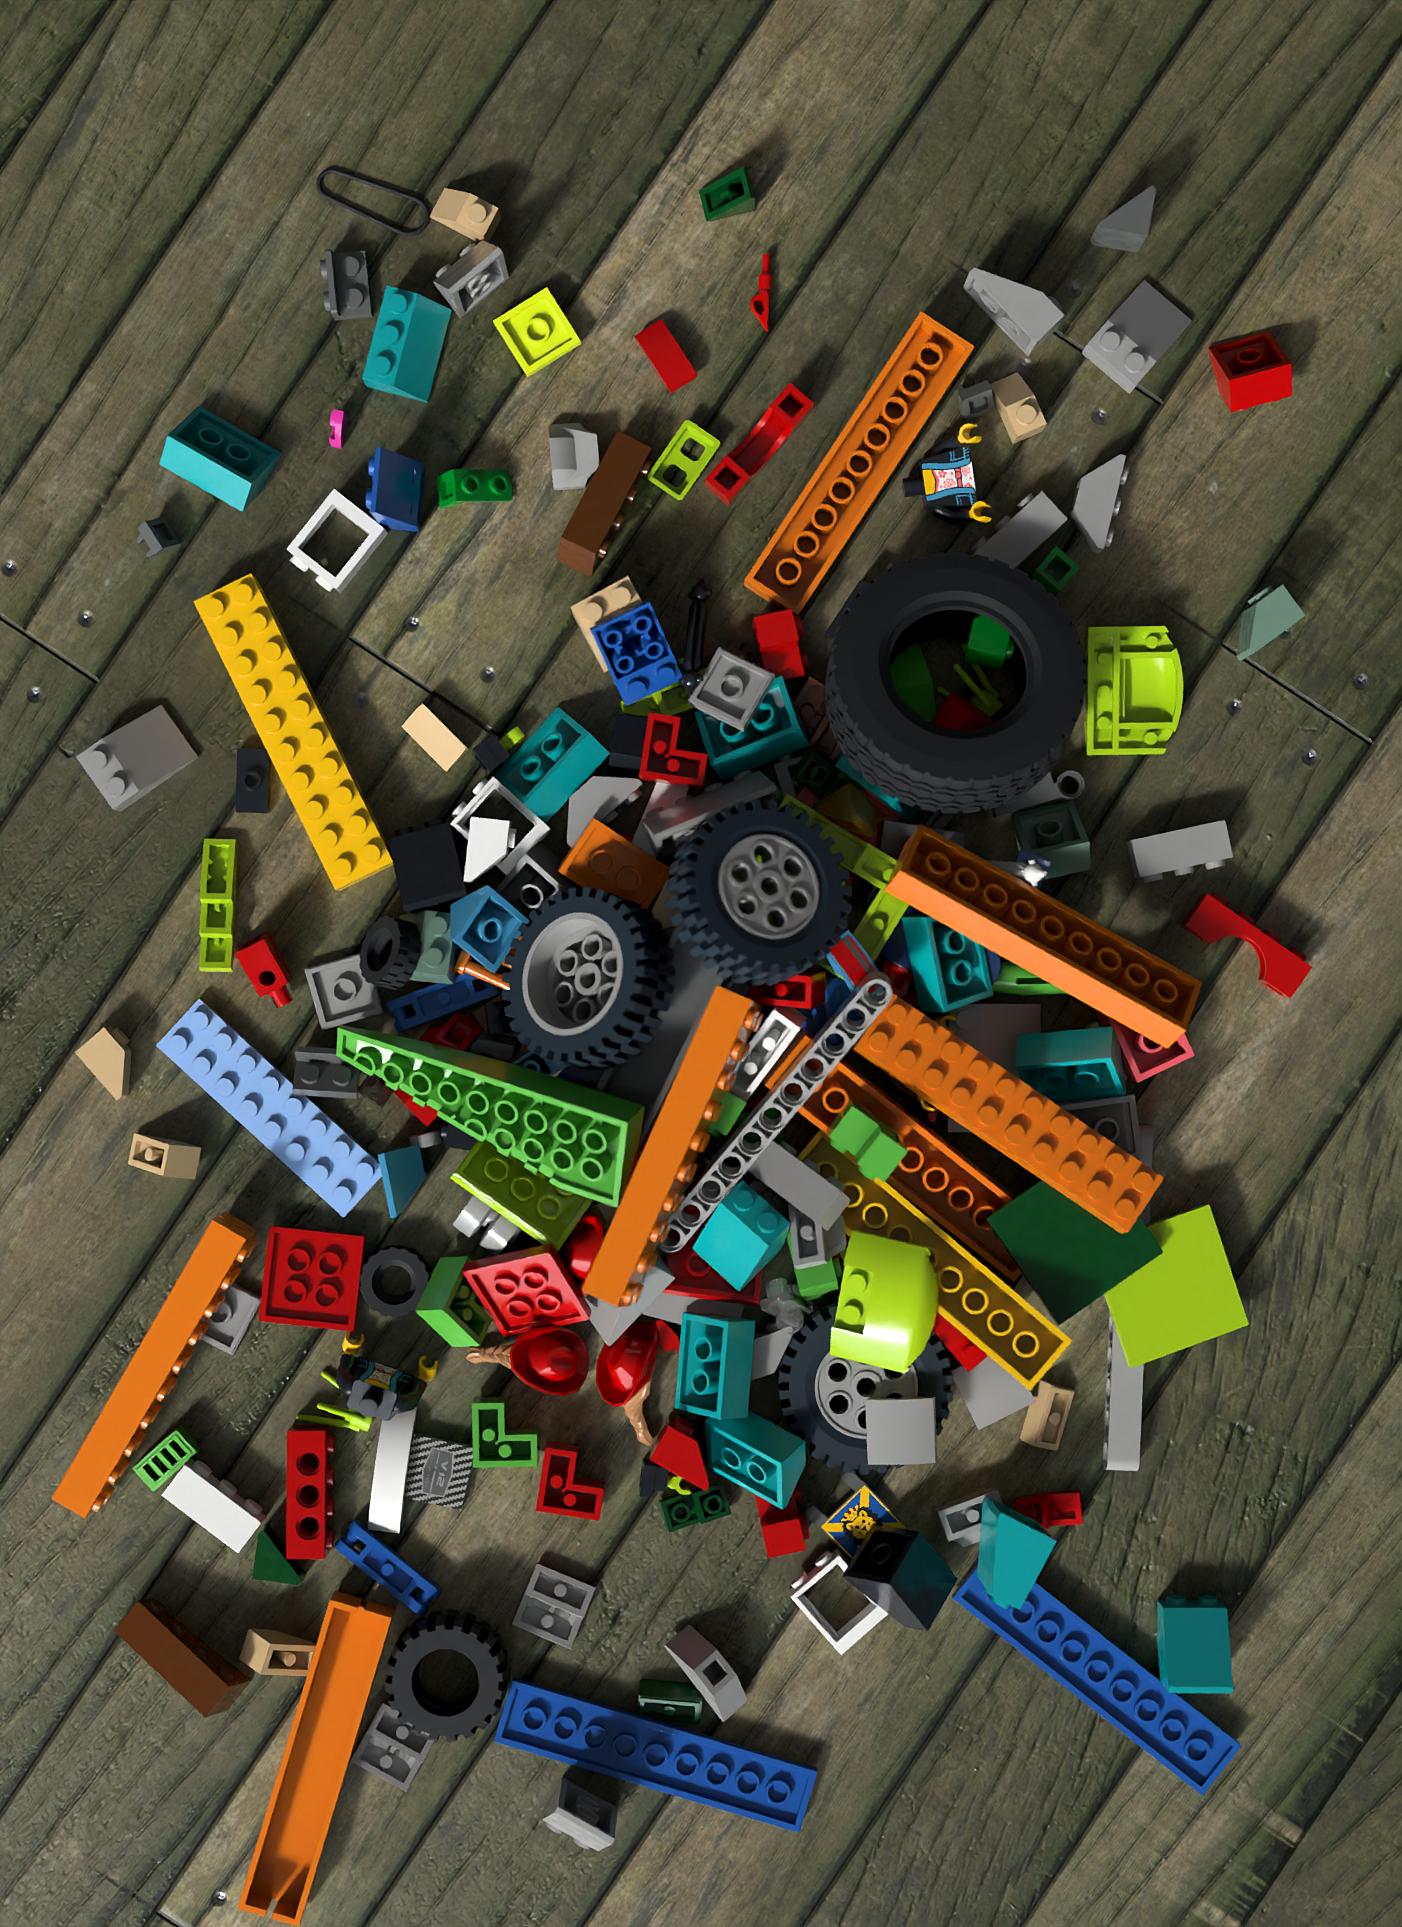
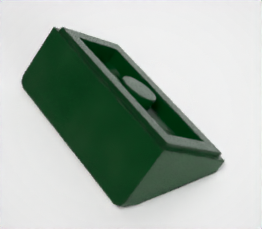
M641 1679L637 1714L660 1721L700 1724L703 1696L693 1683Z

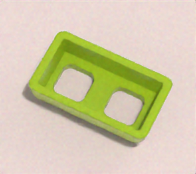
M684 421L648 473L647 478L675 499L682 500L719 448L720 441L692 421ZM690 438L705 448V451L697 461H692L681 453V448ZM672 464L687 474V477L679 487H674L663 479V474Z

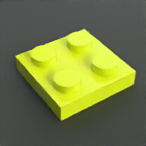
M547 287L493 320L495 327L527 378L581 345V340Z

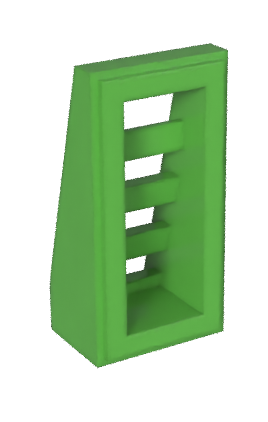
M180 1425L132 1469L154 1492L202 1448ZM175 1440L186 1454L182 1456L170 1443L171 1441ZM166 1448L178 1462L173 1464L161 1450ZM155 1456L169 1469L167 1472H164L153 1460ZM147 1463L159 1475L160 1478L157 1481L143 1468Z

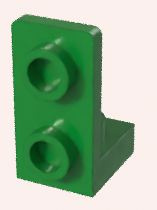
M452 469L436 477L439 509H451L464 502H509L513 499L511 477L508 469Z

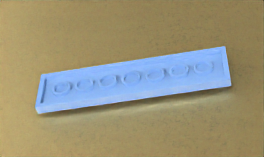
M199 998L156 1045L343 1218L382 1177L379 1161L312 1099L308 1096L293 1095V1082L203 999Z

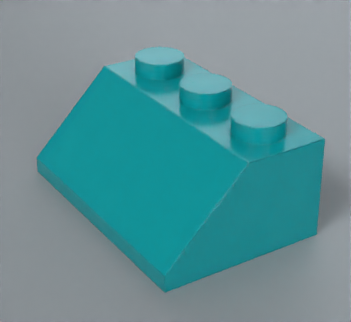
M386 286L362 377L366 387L428 403L452 310L420 294Z
M198 405L167 435L159 464L243 512L259 495L279 460L281 452Z
M783 676L775 678L745 732L701 710L694 712L711 767L722 781L811 745L801 715Z
M557 706L495 774L494 778L546 824L610 753L587 730Z
M922 911L902 917L920 1011L947 1012L993 996L984 946Z
M1113 1026L1018 1035L1015 1067L1021 1081L1052 1102L1126 1095L1121 1048Z
M682 1312L675 1409L719 1420L748 1417L755 1320L728 1315Z
M749 1409L748 1417L719 1420L709 1417L705 1421L707 1467L783 1510L787 1506L806 1465L805 1441L799 1436L791 1434L775 1425L772 1421L758 1416Z

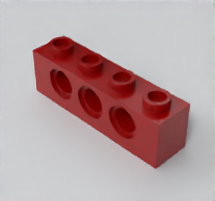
M291 1425L287 1430L286 1559H325L329 1550L334 1549L335 1535L334 1530H329V1518L334 1517L335 1501L334 1498H329V1486H334L335 1468L334 1466H329L330 1454H334L335 1435H330V1425ZM304 1454H315L319 1459V1466H308L304 1461ZM304 1486H315L319 1491V1497L316 1499L308 1498L304 1494ZM306 1517L316 1519L319 1529L315 1531L308 1530L304 1526L303 1519Z

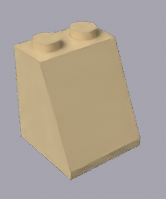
M628 576L571 606L573 616L604 673L608 669L590 628L642 603Z

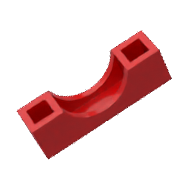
M789 383L768 407L763 417L746 438L732 452L727 454L707 476L705 486L729 507L813 412L814 403L793 384Z
M1213 893L1211 896L1209 894L1201 895L1180 926L1205 944H1212L1226 936H1236L1245 940L1253 947L1259 959L1258 981L1282 998L1291 999L1312 969V966L1305 962L1307 957L1293 947L1287 950L1280 945L1281 938L1267 929L1262 932L1253 926L1255 920L1244 912L1239 911L1236 914L1227 908L1229 902L1216 893Z

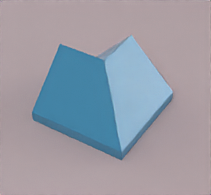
M486 885L451 904L450 939L495 974L512 949L510 944L513 938L518 939L522 934L518 930L522 923L528 924L530 920L490 886Z
M419 1145L387 1149L378 1154L390 1218L397 1217L405 1210L429 1174L424 1171Z

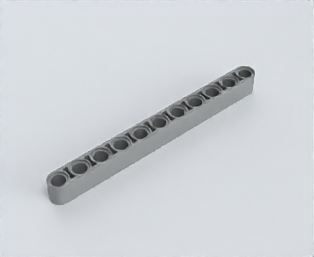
M872 972L864 977L683 1193L684 1198L679 1210L676 1213L672 1211L667 1224L671 1225L670 1229L677 1230L680 1235L677 1238L666 1237L663 1243L659 1242L658 1246L661 1250L672 1253L680 1250L886 1007L892 996L890 979L885 974ZM879 983L886 990L880 996H873L867 991L869 986ZM857 1008L862 1010L865 1015L859 1021H852L847 1017L848 1011ZM836 1033L841 1035L844 1040L840 1045L833 1046L826 1041L827 1036ZM817 1058L823 1065L818 1070H811L806 1067L805 1063L809 1059ZM790 1083H797L802 1087V1091L795 1095L786 1092L785 1086ZM773 1107L779 1109L782 1114L776 1119H770L764 1114V1111ZM749 1132H755L759 1134L761 1139L756 1143H749L744 1139V1135ZM734 1156L741 1163L736 1167H729L723 1160L726 1157ZM711 1180L717 1182L720 1188L715 1191H709L703 1184ZM686 1205H695L699 1208L700 1212L690 1215L683 1208Z
M1139 1124L1143 1158L1137 1159L1152 1169L1153 1128L1149 1124ZM1151 1198L1139 1215L1145 1225L1150 1223ZM1110 1311L1103 1464L1105 1470L1138 1471L1140 1463L1144 1364L1133 1368L1128 1367Z

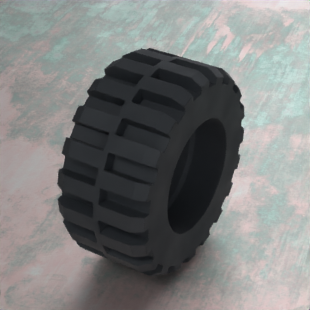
M450 1609L447 1614L441 1615L440 1611L431 1612L428 1618L420 1617L415 1620L409 1629L406 1628L403 1631L399 1640L395 1643L386 1667L385 1690L390 1693L388 1702L391 1709L399 1711L398 1720L403 1725L407 1722L413 1725L411 1732L418 1736L424 1731L430 1734L428 1740L437 1742L439 1736H446L447 1742L457 1741L459 1735H464L467 1739L475 1735L476 1729L480 1728L483 1730L490 1724L491 1718L497 1716L501 1709L510 1678L508 1652L503 1650V1640L499 1634L493 1635L490 1631L492 1626L485 1620L482 1624L475 1621L476 1615L467 1612L466 1617L458 1615V1610ZM438 1649H453L463 1653L473 1662L477 1669L478 1682L476 1688L471 1695L458 1701H443L433 1697L423 1688L418 1678V1669L422 1659L428 1653Z

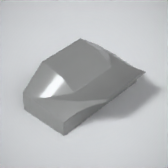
M581 423L549 425L554 490L586 488L588 478L599 466L597 433L584 429Z
M788 1204L794 1267L802 1269L828 1263L834 1255L847 1249L843 1215L840 1214L827 1231L792 1204Z
M996 1488L976 1491L949 1501L936 1509L948 1542L954 1540L962 1547H966L980 1541L983 1499L985 1496H988L1002 1503Z

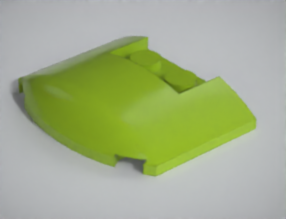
M1166 626L1087 627L1085 647L1087 678L1086 721L1084 722L1086 755L1165 753L1167 747L1164 746L1172 733L1177 729L1183 703L1182 666L1177 648H1174L1166 632H1169Z
M855 1229L852 1230L843 1263L845 1267L835 1323L831 1331L830 1355L901 1373H906L911 1368L910 1365L921 1355L927 1345L937 1315L939 1296L937 1271L934 1272L928 1257L932 1255L929 1247Z

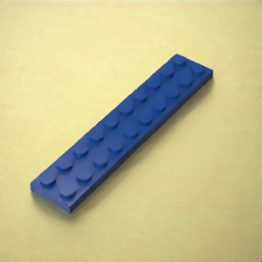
M977 1562L952 1594V1598L1203 1796L1242 1747L1240 1742L1178 1693H1168L1158 1677L1035 1581L1020 1610L1010 1605L1008 1609H1005L990 1600L992 1596L983 1591L984 1585L977 1578Z
M515 1677L512 1678L494 1738V1742L798 1833L800 1832L817 1775L816 1767L640 1716Z

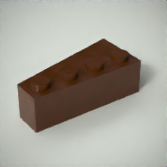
M619 431L616 432L561 536L557 561L592 577L600 558H604L612 542L610 538L614 530L618 532L626 514L623 512L627 504L632 505L638 494L639 487L636 485L640 477L645 479L652 467L653 461L649 459L652 447Z
M149 1598L137 1601L114 1630L204 1717L228 1710L252 1681L191 1632L182 1622L170 1615L166 1607L156 1599Z

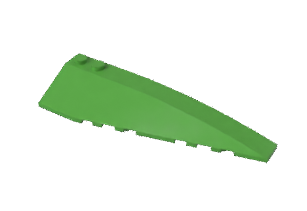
M343 1025L338 1027L336 1056L370 1076L376 1074L391 1089L395 1091L398 1089L403 1090L413 1096L412 1101L422 1107L430 1106L438 1111L437 1116L479 1141H489L504 1156L512 1155L524 1162V1167L535 1174L538 1171L551 1178L549 1182L558 1188L617 1208L619 1207L641 1137L645 1106L538 1071L474 1053Z

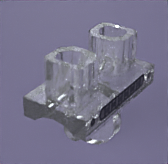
M784 1278L766 1282L765 1287L768 1298L760 1300L761 1309L776 1317V1325L782 1332L787 1334L798 1332L804 1322L802 1312H813L812 1303L801 1298L799 1287L795 1284L787 1285V1280Z

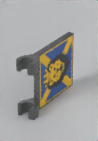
M853 1469L852 1473L841 1471L840 1474L854 1491L828 1516L825 1515L814 1501H810L804 1506L807 1517L850 1560L854 1557L873 1524L902 1529L908 1528Z

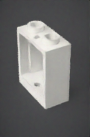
M333 489L291 542L287 550L293 555L290 561L303 572H306L308 568L318 575L315 581L327 591L331 592L335 588L342 593L388 533L381 525ZM334 508L369 534L336 577L301 551Z
M492 777L488 781L484 778L473 790L476 796L468 805L462 802L451 814L454 820L450 824L468 840L469 829L464 824L497 790L535 825L504 860L496 864L503 873L508 875L525 853L538 842H541L551 829L497 779Z
M836 1548L832 1553L829 1551L823 1553L815 1561L816 1567L808 1574L805 1572L799 1574L791 1582L792 1588L789 1591L791 1599L842 1655L887 1616L888 1613L869 1599L871 1603L836 1632L803 1593L835 1565L838 1564L845 1572L850 1562Z

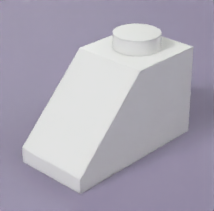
M471 817L464 882H475L506 857L509 848L515 847L516 829L511 828L512 823L510 821Z

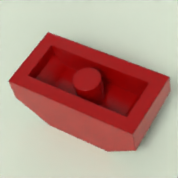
M457 1010L447 1023L429 1027L418 1040L470 1052L473 1040H477L482 1033V1029L475 1020Z

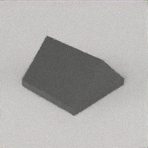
M1153 185L1100 221L1090 238L1091 243L1095 246L1138 253L1149 234L1156 189Z

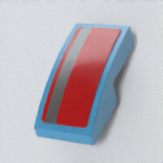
M846 929L838 934L842 938L837 945L830 948L832 951L826 958L835 973L842 976L850 991L853 992L865 976L872 972H879V970L855 937ZM875 983L869 986L867 991L874 996L884 986Z

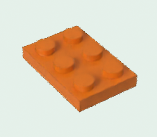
M593 816L557 869L558 872L582 888L600 889L636 902L645 909H648L671 875L668 866Z

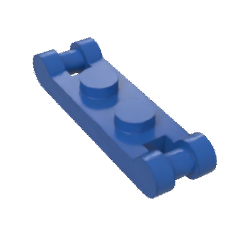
M465 973L464 975L455 976L454 985L437 983L386 1003L389 1012H393L396 1020L394 1027L398 1033L499 995L503 989L482 980L485 989L477 992L473 980L478 978ZM412 1004L416 1015L408 1018L404 1006Z
M353 1520L348 1527L349 1532L344 1538L340 1537L334 1544L335 1548L420 1616H424L429 1610V1603L433 1598L437 1599L443 1592L441 1586L427 1578L372 1534L364 1524L358 1520ZM358 1539L366 1544L361 1552L354 1547ZM416 1585L423 1590L419 1597L411 1593Z

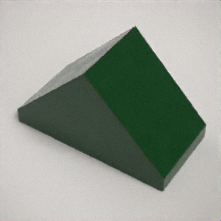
M743 166L699 190L705 218L708 222L754 211L755 195L748 167Z
M267 1524L258 1534L252 1579L298 1585L305 1578L306 1572L296 1559H286V1546L271 1526Z

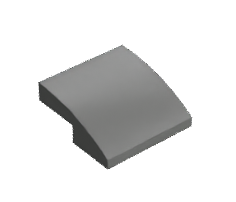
M987 1356L969 1373L961 1363L949 1368L978 1430L1035 1402L1031 1392L990 1356Z
M903 1396L901 1398H867L865 1400L867 1457L869 1465H906L938 1462L935 1397Z
M536 1564L511 1625L571 1649L595 1587Z
M382 1703L350 1761L406 1792L434 1741L428 1740L430 1734L424 1731L421 1732L420 1736L411 1732L413 1725L409 1722L403 1725L397 1718L399 1712L392 1710L391 1707Z

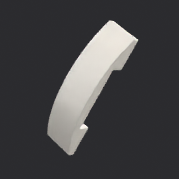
M417 1407L408 1412L397 1413L390 1421L382 1420L370 1500L369 1530L400 1533Z

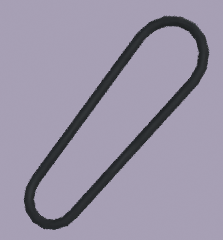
M333 168L324 170L317 178V191L322 197L400 235H418L428 225L430 217L428 207L423 200L416 196ZM334 173L416 201L424 209V222L421 227L414 231L401 230L326 194L322 190L321 181L327 174Z

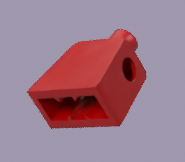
M269 930L241 944L235 955L259 997L269 994L276 1008H280L294 1000L286 986L291 979V974ZM264 971L273 972L275 978H267L264 975Z

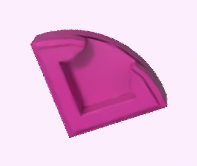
M335 409L331 411L330 425L333 426L331 436L329 437L331 447L340 449L343 447L348 417L344 411Z

